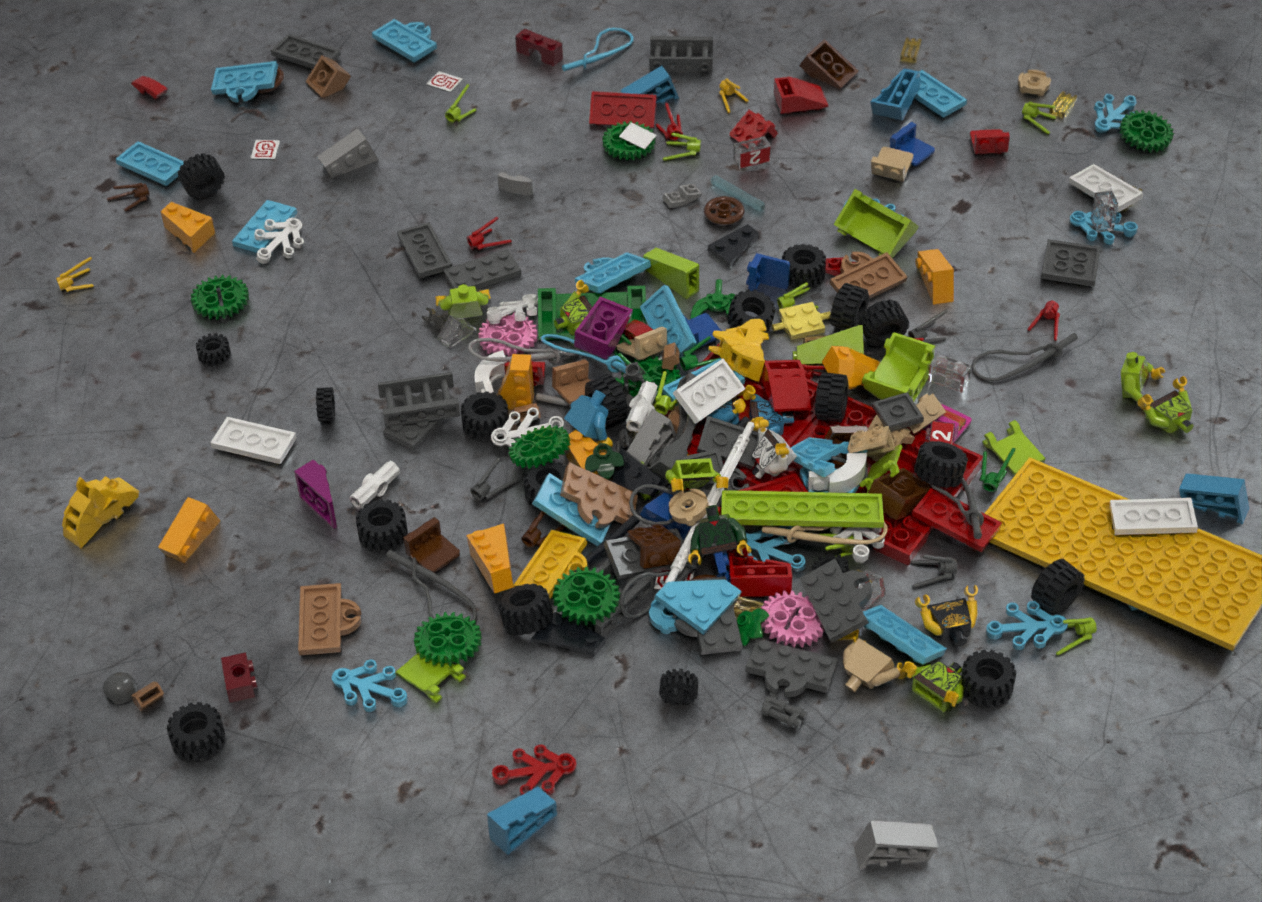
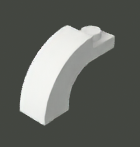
M502 350L487 357H505V354ZM486 360L480 362L474 375L476 394L477 392L484 393L485 391H489V393L494 392L492 384L497 379L505 376L504 364L506 362Z
M847 453L846 463L826 477L809 471L808 491L828 490L829 493H847L853 490L864 478L867 453Z

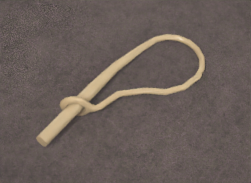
M884 521L881 536L871 540L836 538L803 532L804 530L822 531L831 527L794 526L790 530L763 525L762 533L787 537L789 543H794L801 539L830 544L857 545L872 544L882 540L887 534V525Z

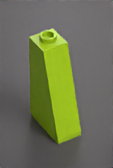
M654 248L643 255V258L651 262V267L645 270L685 299L699 292L698 263L659 248Z
M863 325L798 345L795 351H792V360H800L802 364L808 366H822V361L831 346H844L864 354Z

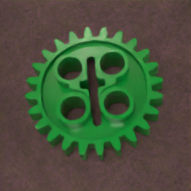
M1135 110V113L1130 111L1129 115L1125 114V117L1122 118L1119 133L1122 134V138H1126V143L1131 142V147L1136 145L1137 150L1142 148L1144 152L1146 149L1152 152L1154 149L1158 152L1159 149L1163 151L1165 147L1168 148L1169 144H1171L1174 129L1171 128L1172 124H1167V119L1162 120L1163 116L1158 117L1156 112L1151 114L1150 111L1145 113L1142 110L1139 113Z
M623 121L622 125L617 123V126L611 125V129L607 128V132H604V136H602V144L604 150L608 151V155L613 154V158L619 156V160L623 157L626 160L629 158L635 160V157L641 159V155L647 156V153H651V149H654V145H656L654 138L643 149L619 137L629 125L625 121ZM638 122L635 123V125L653 133V130H650L649 126L645 127L644 123L638 125Z
M215 275L214 279L208 277V281L202 280V285L197 284V289H193L191 294V304L194 311H197L198 315L202 313V317L208 315L209 319L215 316L216 320L220 316L223 319L226 318V315L232 317L233 312L238 314V309L244 310L243 305H247V300H249V291L246 283H243L242 279L238 280L237 277L231 279V275L227 278H224V275H221L220 278ZM217 288H220L223 306H220Z
M649 356L648 360H634V363H640L658 386L657 391L664 371L667 372L664 386L681 378L677 365H674L673 370L663 369L662 360L660 361L658 356L655 359ZM628 380L630 384L636 386L635 382ZM629 388V395L633 397L638 395L636 390Z
M549 425L547 428H544V426H541L540 429L534 428L532 432L528 430L526 435L521 434V438H516V442L511 443L512 447L509 448L510 452L508 453L513 464H516L517 467L521 465V468L527 466L530 469L535 465V468H537L539 464L545 466L546 462L552 463V459H559L558 455H564V451L568 450V446L571 445V440L567 430L563 429V427L558 428L557 425L554 427Z
M585 566L584 571H581L579 567H577V572H573L570 569L569 576L563 573L562 579H557V585H554V606H557V612H562L563 618L569 616V622L577 619L578 625L581 621H584L585 626L588 625L589 621L596 625L597 619L604 622V616L611 618V612H616V607L619 606L620 600L619 586L615 585V579L610 580V574L603 575L604 570L597 573L596 567L592 571H589L587 566Z
M444 612L441 617L439 614H436L435 619L428 617L429 622L422 621V627L417 626V632H414V646L416 653H419V657H425L426 663L432 660V665L440 662L441 667L445 663H448L449 667H451L452 662L460 665V660L467 662V656L474 657V652H478V646H481L482 637L479 625H476L475 620L470 621V616L463 618V613L455 616V612H452L451 616H448Z

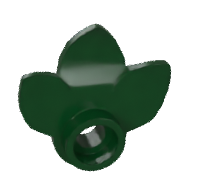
M600 443L594 448L593 454L587 457L585 470L590 472L597 471L601 477L608 480L613 476L615 467L624 465L622 455L612 451L609 445Z

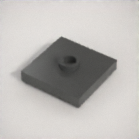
M908 392L872 402V408L884 427L889 426L890 432L924 422L923 415Z

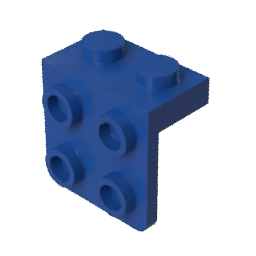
M910 122L891 136L890 148L912 153L913 160L911 165L917 166L935 152V148L915 138L917 124Z
M756 253L752 262L748 263L747 272H749L746 285H748L750 291L757 290L760 283L785 290L788 288L790 263L788 261Z
M703 313L690 320L684 316L697 344L708 336L711 339L704 345L717 340L712 335L713 331H722L707 313Z

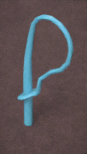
M608 28L600 32L596 37V45L592 51L584 54L581 60L562 65V70L568 71L583 66L585 70L587 64L612 56L633 43V35L622 28ZM609 31H621L630 36L629 43L587 58V56L596 52L599 38Z
M556 334L541 336V341L554 349L597 360L605 364L613 373L620 371L626 373L625 369L627 366L618 355L609 356L606 360L594 354L563 348L545 340V338H558L574 344V340Z

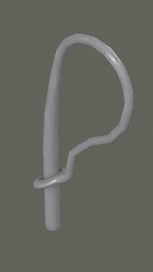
M494 338L475 339L468 346L469 352L474 357L496 362H510L511 357L481 356L472 350V345L478 342H496L524 352H541L531 354L532 361L548 360L553 364L558 363L560 358L580 356L578 354L558 351L552 347L547 349H526Z

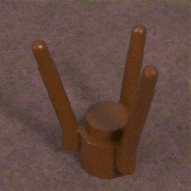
M142 182L131 185L114 186L113 189H134L130 192L108 197L107 200L110 201L129 195L139 198L124 209L126 212L139 203L146 201V197L150 196L147 185L145 183L142 184Z
M543 511L533 520L528 530L521 537L522 542L527 547L533 548L535 545L540 547L547 537L546 535L541 538V531L536 528L545 515ZM562 525L555 529V531L560 532L563 529H565L566 526Z

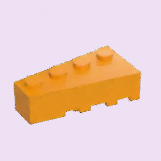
M504 523L466 535L470 555L494 594L513 588L510 555Z

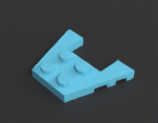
M808 437L790 448L797 455L793 461L822 477H826L835 471V464L826 461L831 460L832 456H836L839 453H849V442L844 441L841 444H833V440ZM868 449L855 453H866L868 452Z

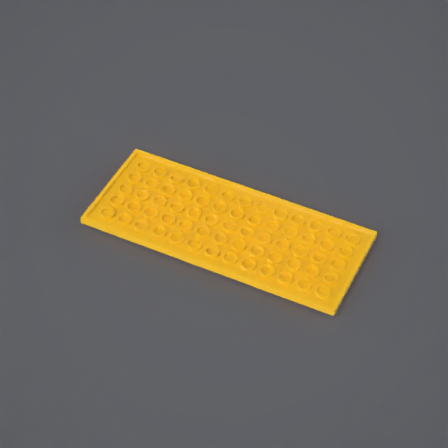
M1029 457L985 512L990 517L1002 522L1001 528L990 543L1043 567L1049 566L1056 560L1064 559L1084 574V585L1231 651L1235 649L1262 608V555L1199 528L1197 533L1115 535L1109 507L1110 500L1130 499Z

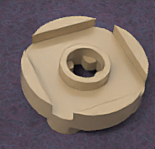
M1028 70V73L1023 74L1024 72L1019 75L1018 86L1021 93L1043 96L1050 88L1051 78H1048L1043 71Z
M690 489V492L684 493V491H681L671 498L669 511L674 521L686 524L687 526H693L706 515L705 508L710 505L703 491Z

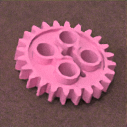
M515 312L512 315L508 314L502 317L498 324H490L486 319V323H482V328H479L478 333L479 338L504 340L526 349L534 347L538 335L536 325H533V320L529 321L527 316L524 321H515ZM480 342V346L483 347V350H487V354L502 350L507 357H511L512 354H524V351L501 343Z
M783 591L782 596L775 593V597L769 596L768 601H764L761 609L769 614V617L761 623V627H765L764 633H770V639L777 638V644L784 641V646L791 643L793 648H795L796 644L803 648L804 643L811 646L812 641L817 643L818 638H822L823 632H825L808 595L804 598L802 597V592L795 595L794 591H791L790 595Z

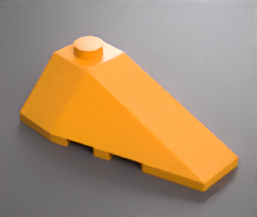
M831 346L822 363L827 373L847 375L849 389H855L858 385L864 386L862 384L864 374H868L869 371L875 372L880 361L848 347Z

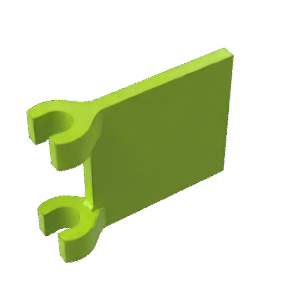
M1016 420L1009 422L1010 428L1006 431L1010 436L997 441L992 432L984 434L986 439L982 441L983 445L991 449L1003 463L1011 449H1016L1007 465V468L1014 476L1029 457L1040 462L1046 459L1024 435Z
M901 444L871 466L868 477L860 482L861 487L865 486L867 488V493L874 479L881 477L889 470L891 477L899 473L897 461L902 450Z
M419 653L414 655L396 671V675L424 692L434 703L442 699V696L438 694L440 688L437 685L451 674L457 682H461L466 678L461 673L464 670L461 665L452 664L449 667L448 663H445L441 667L440 662L432 665V660L426 663L425 657L420 658Z

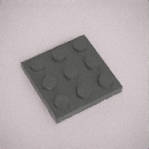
M1048 239L1041 279L1094 287L1101 247Z

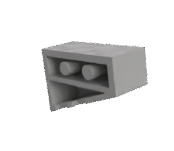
M356 129L317 156L322 166L332 178L379 161L369 142L359 129Z
M652 409L627 451L640 462L643 461L645 466L650 469L654 454L669 445L676 435L671 420Z
M870 820L854 844L859 869L866 868V864L880 863V866H887V861L901 860V864L927 861L931 859L938 849L932 824L903 823L900 821Z

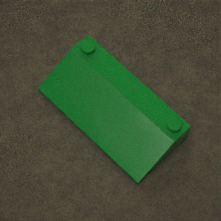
M645 285L628 286V292L581 293V296L584 295L592 307L600 297L631 308L633 312L628 323L638 320L647 325V321L640 309V306L646 301ZM538 288L539 341H541V336L545 334H556L575 340V335H571L566 327L557 330L554 325V320L560 318L561 306L565 304L573 293L556 294V288ZM545 338L546 341L562 340L558 338Z

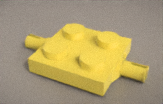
M813 302L779 309L781 323L772 324L773 332L784 330L790 340L824 333L825 326L822 320L830 319L831 312L820 314Z

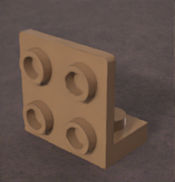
M584 359L553 367L552 387L569 404L578 399L579 396H585V385L590 381L588 379L589 362Z

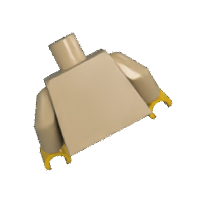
M854 637L853 643L844 649L843 665L847 675L850 676L845 687L854 693L861 684L872 689L874 686H880L896 678L904 679L907 676L906 672L901 671L902 663H898L896 668H893L895 665L892 659L866 643V640L863 641L858 637Z

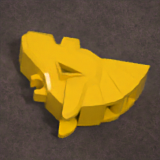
M750 319L741 326L729 328L726 331H713L712 335L719 339L720 343L719 346H709L708 350L720 355L721 359L725 360L732 371H736L744 377L759 382L765 362L761 344L763 340H769L768 333L763 332L767 330L765 322L761 319Z
M105 476L101 481L95 479L89 482H85L84 479L79 477L76 483L77 490L69 500V504L63 513V536L82 549L102 525L113 518L119 519L124 513L122 508L130 507L139 497V490L120 477L110 479Z

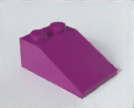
M600 297L576 329L574 347L607 360L616 348L633 309Z
M311 460L294 471L299 497L335 529L337 528L329 483L326 477L327 471L322 464L319 465L315 460Z

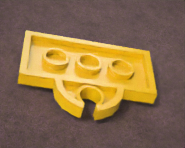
M551 530L514 583V588L524 584L541 585L547 590L549 599H551L554 585H557V579H562L563 573L569 576L570 569L574 571L579 567L584 571L585 566L588 567L586 558L581 554L587 545L586 538Z

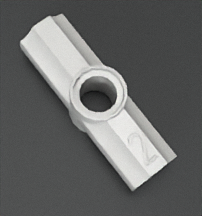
M646 381L642 383L638 395L631 400L629 406L632 409L626 421V428L629 431L639 432L649 413L654 409L652 404L658 392V386L654 382Z
M389 461L375 474H367L363 479L362 486L349 497L350 502L355 508L360 510L374 497L383 496L388 488V484L400 474V468L393 461Z

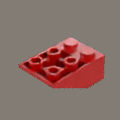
M790 76L774 78V97L781 113L828 107L821 86Z
M765 361L761 381L774 412L811 410L805 370L801 361Z

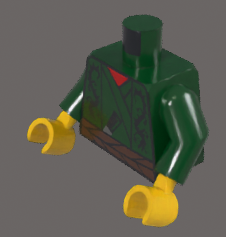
M717 505L706 507L707 518L701 519L699 524L695 526L691 538V554L688 557L690 564L692 565L693 558H698L699 565L702 563L699 555L700 552L702 556L737 549L738 553L743 556L742 550L747 547V551L751 553V547L746 544L747 537L744 527L735 518H731L729 514L719 515Z

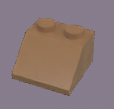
M321 55L305 82L321 97L325 98L343 90L351 75L334 60Z

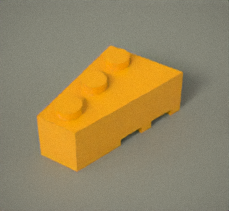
M170 202L160 211L164 227L175 237H179L184 245L187 244L193 253L215 234L212 217Z
M939 249L918 251V258L915 259L916 268L919 269L933 305L954 302L953 267Z
M512 354L506 374L497 395H501L507 401L508 410L533 404L534 385L531 355Z
M576 429L569 434L571 445L568 446L569 449L565 450L564 453L570 463L585 469L587 457L593 454V450L598 444L591 438L585 437ZM597 471L592 472V473H594V474L600 476Z
M187 497L158 548L165 556L185 563L219 524L220 519L207 504Z

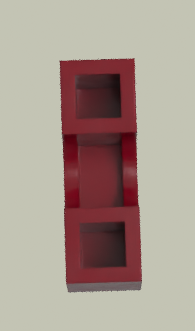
M525 28L515 36L516 52L529 57L537 50L541 55V62L553 67L563 59V46L558 41Z

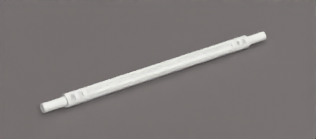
M748 422L743 433L738 436L719 473L721 476L730 479L749 443V436L755 427L753 422ZM714 483L707 496L710 506L717 504L722 495V490L725 489L716 488L717 483ZM701 519L691 527L670 567L671 571L664 585L667 582H674L678 574H681L691 554V538L695 526L699 524Z

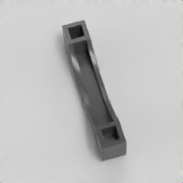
M691 372L680 379L677 389L696 376ZM678 400L679 426L677 433L669 445L654 454L650 470L665 479L666 472L672 469L675 461L687 456L688 445L693 439V436H691L692 432L698 424L693 422Z

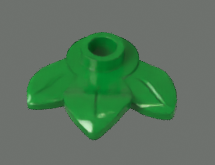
M757 608L752 612L743 611L738 616L737 625L743 646L748 644L750 638L758 639L763 637L761 623L769 617L768 612Z

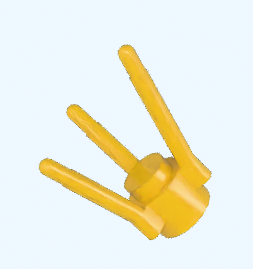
M728 78L720 83L719 94L722 96L728 113H730V109L725 95L735 93L745 102H748V99L736 90H740V87Z
M91 257L56 278L61 291L66 289L67 292H70L72 290L94 287L93 284L71 287L74 284L72 279L89 272L90 268L71 276L70 274L91 261Z

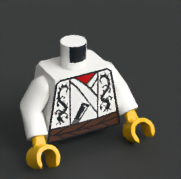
M755 417L754 426L759 429V441L752 453V457L757 463L752 473L759 479L766 472L772 476H777L779 473L787 470L788 465L797 455L781 435L766 428L769 426V422L766 419Z

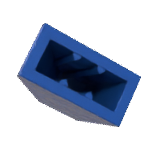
M666 492L645 505L640 515L646 520L653 522L671 519L669 502L674 495ZM676 521L663 525L667 530L678 528L682 540H685L692 527Z

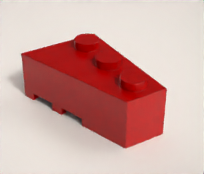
M729 552L730 583L741 590L739 597L775 596V593L782 596L783 591L790 595L792 591V569L790 563L769 559L763 562L753 560V556L747 555L746 558L735 556V553Z

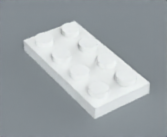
M1095 164L1069 177L1071 185L1110 207L1113 192L1119 204L1117 212L1143 198V192Z
M721 359L673 392V395L696 424L746 388L725 360Z
M227 417L212 439L211 447L281 464L297 436L295 432Z
M1191 498L1110 500L1109 507L1115 535L1197 533L1198 526Z

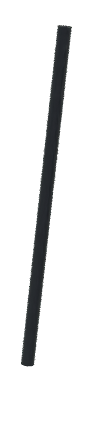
M744 417L736 425L745 428L750 419ZM667 484L665 487L671 489V484ZM659 491L645 505H647L648 503H650L651 501H653L665 492ZM642 506V507L636 512L640 517H642V516L640 515V513H641L642 509L644 508V506ZM632 515L585 557L588 567L606 552L604 547L606 540L622 538L640 521Z

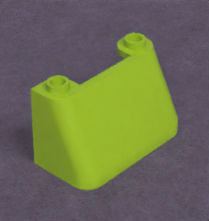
M854 189L833 224L838 227L837 231L844 236L848 233L879 251V256L887 252L892 259L919 228L912 220L874 201L857 189Z
M893 332L890 339L887 338L885 341L884 349H886V354L875 372L869 371L868 374H864L862 384H864V388L879 400L908 392L915 402L931 375L935 345Z

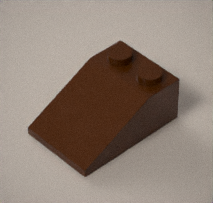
M825 39L811 50L799 65L810 77L837 89H841L859 72Z
M905 468L899 469V473L894 477H891V473L874 479L868 492L882 494L883 512L894 520L906 517L912 512L931 489L928 483Z

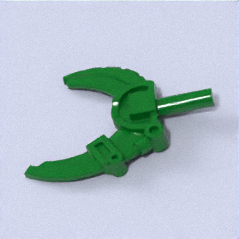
M717 279L715 281V293L707 294L706 297L699 299L693 305L690 319L701 315L707 309L712 312L726 311V315H728L730 304L735 294L723 295V281Z

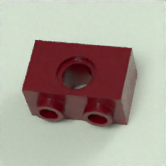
M246 652L222 657L221 662L229 702L254 698V689L257 688L255 676H251V673L254 672L252 660H248Z

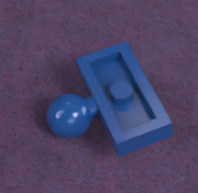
M727 551L714 553L719 572L717 577L726 576V580L730 583V574L726 569V566L729 565Z

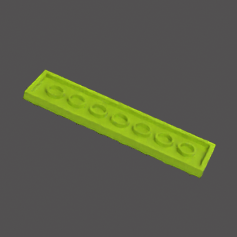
M722 490L721 515L729 514L731 518H735L741 525L883 528L882 494Z

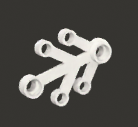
M289 218L286 222H274L272 219H267L264 224V228L267 231L274 229L284 230L282 232H265L262 229H257L254 234V238L258 241L274 239L266 248H261L257 252L256 259L262 264L270 261L271 253L281 242L283 245V256L285 258L293 257L294 249L290 247L288 239L290 233L293 236V246L295 248H302L304 243L303 238L299 234V231L302 229V222L297 218Z
M527 294L522 296L523 300L499 303L500 307H489L486 312L487 320L490 324H498L502 317L516 312L514 314L515 321L526 320L525 312L522 310L524 307L528 316H535L538 314L537 307H535L538 304L537 296L535 294Z
M532 407L528 409L527 415L518 429L510 431L514 424L520 422V414L513 411L509 414V419L505 425L492 432L491 441L496 446L507 445L512 447L511 443L516 442L513 439L521 438L520 435H526L528 430L532 432L534 428L540 429L541 426L547 428L549 425L551 427L553 425L564 427V421L559 416H553L550 418L549 423L529 427L531 422L539 416L538 409ZM535 412L536 415L532 416L530 413ZM517 416L518 418L514 420L511 417ZM499 436H502L504 439L499 440L497 438Z
M831 527L830 531L834 534H839L833 536L836 538L847 539L853 534L856 540H863L862 535L871 540L881 536L877 534L882 531V528H870L869 530L868 528L847 527L842 531V527ZM883 538L879 542L872 543V546L882 548L885 539ZM855 544L852 554L853 559L857 563H864L869 558V548L863 544Z

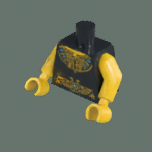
M968 585L965 587L964 594L968 597V601L965 598L928 605L930 598L927 594L923 595L924 604L921 603L920 597H917L915 605L922 610L920 614L926 630L938 636L942 642L953 640L957 647L965 645L967 643L966 637L970 636V631L974 628L978 616L977 600H974V596L978 593V587L974 585V594L968 592Z

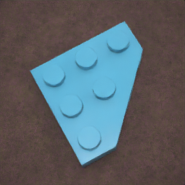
M727 580L667 582L655 595V600L704 635L741 595V590Z

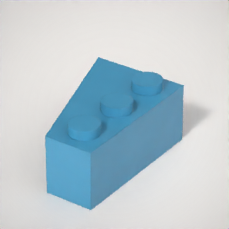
M663 66L620 90L621 93L656 95V103L660 102L661 104L671 98L679 99L673 82Z
M904 68L891 80V84L886 89L883 88L880 91L881 94L876 99L873 98L870 101L872 113L903 121L921 86L919 71Z
M1186 473L1179 488L1180 497L1191 498L1194 508L1205 512L1207 509L1219 513L1218 516L1225 518V515L1235 518L1237 523L1240 524L1244 523L1250 509L1245 479Z
M536 787L487 813L490 840L509 855L557 815L556 802L541 788Z

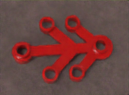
M542 744L535 746V758L525 753L523 749L517 748L512 753L513 761L515 763L524 762L529 767L509 770L505 765H497L492 770V779L496 784L504 785L509 779L532 775L527 783L520 787L521 796L525 794L523 791L534 789L547 772L554 771L551 777L541 784L542 790L547 795H551L555 791V784L563 774L574 772L577 763L571 754L563 753L557 755ZM546 758L551 763H543L539 760Z

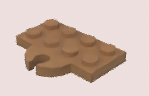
M854 251L851 252L850 257L857 261V263L850 262L849 257L845 255L840 265L842 274L831 278L829 283L836 292L845 283L867 289L869 299L906 282L908 277L887 252L873 259L866 253Z
M568 463L565 468L560 496L577 503L578 512L587 524L593 520V515L598 518L595 528H605L613 520L623 524L633 515L629 505L630 496L633 491L577 465ZM638 494L634 496V509H636Z
M341 583L300 586L299 656L341 652V636L352 633L360 626L362 622L360 616L362 615L361 609L355 602L349 599H342ZM350 614L357 615L354 618H347Z

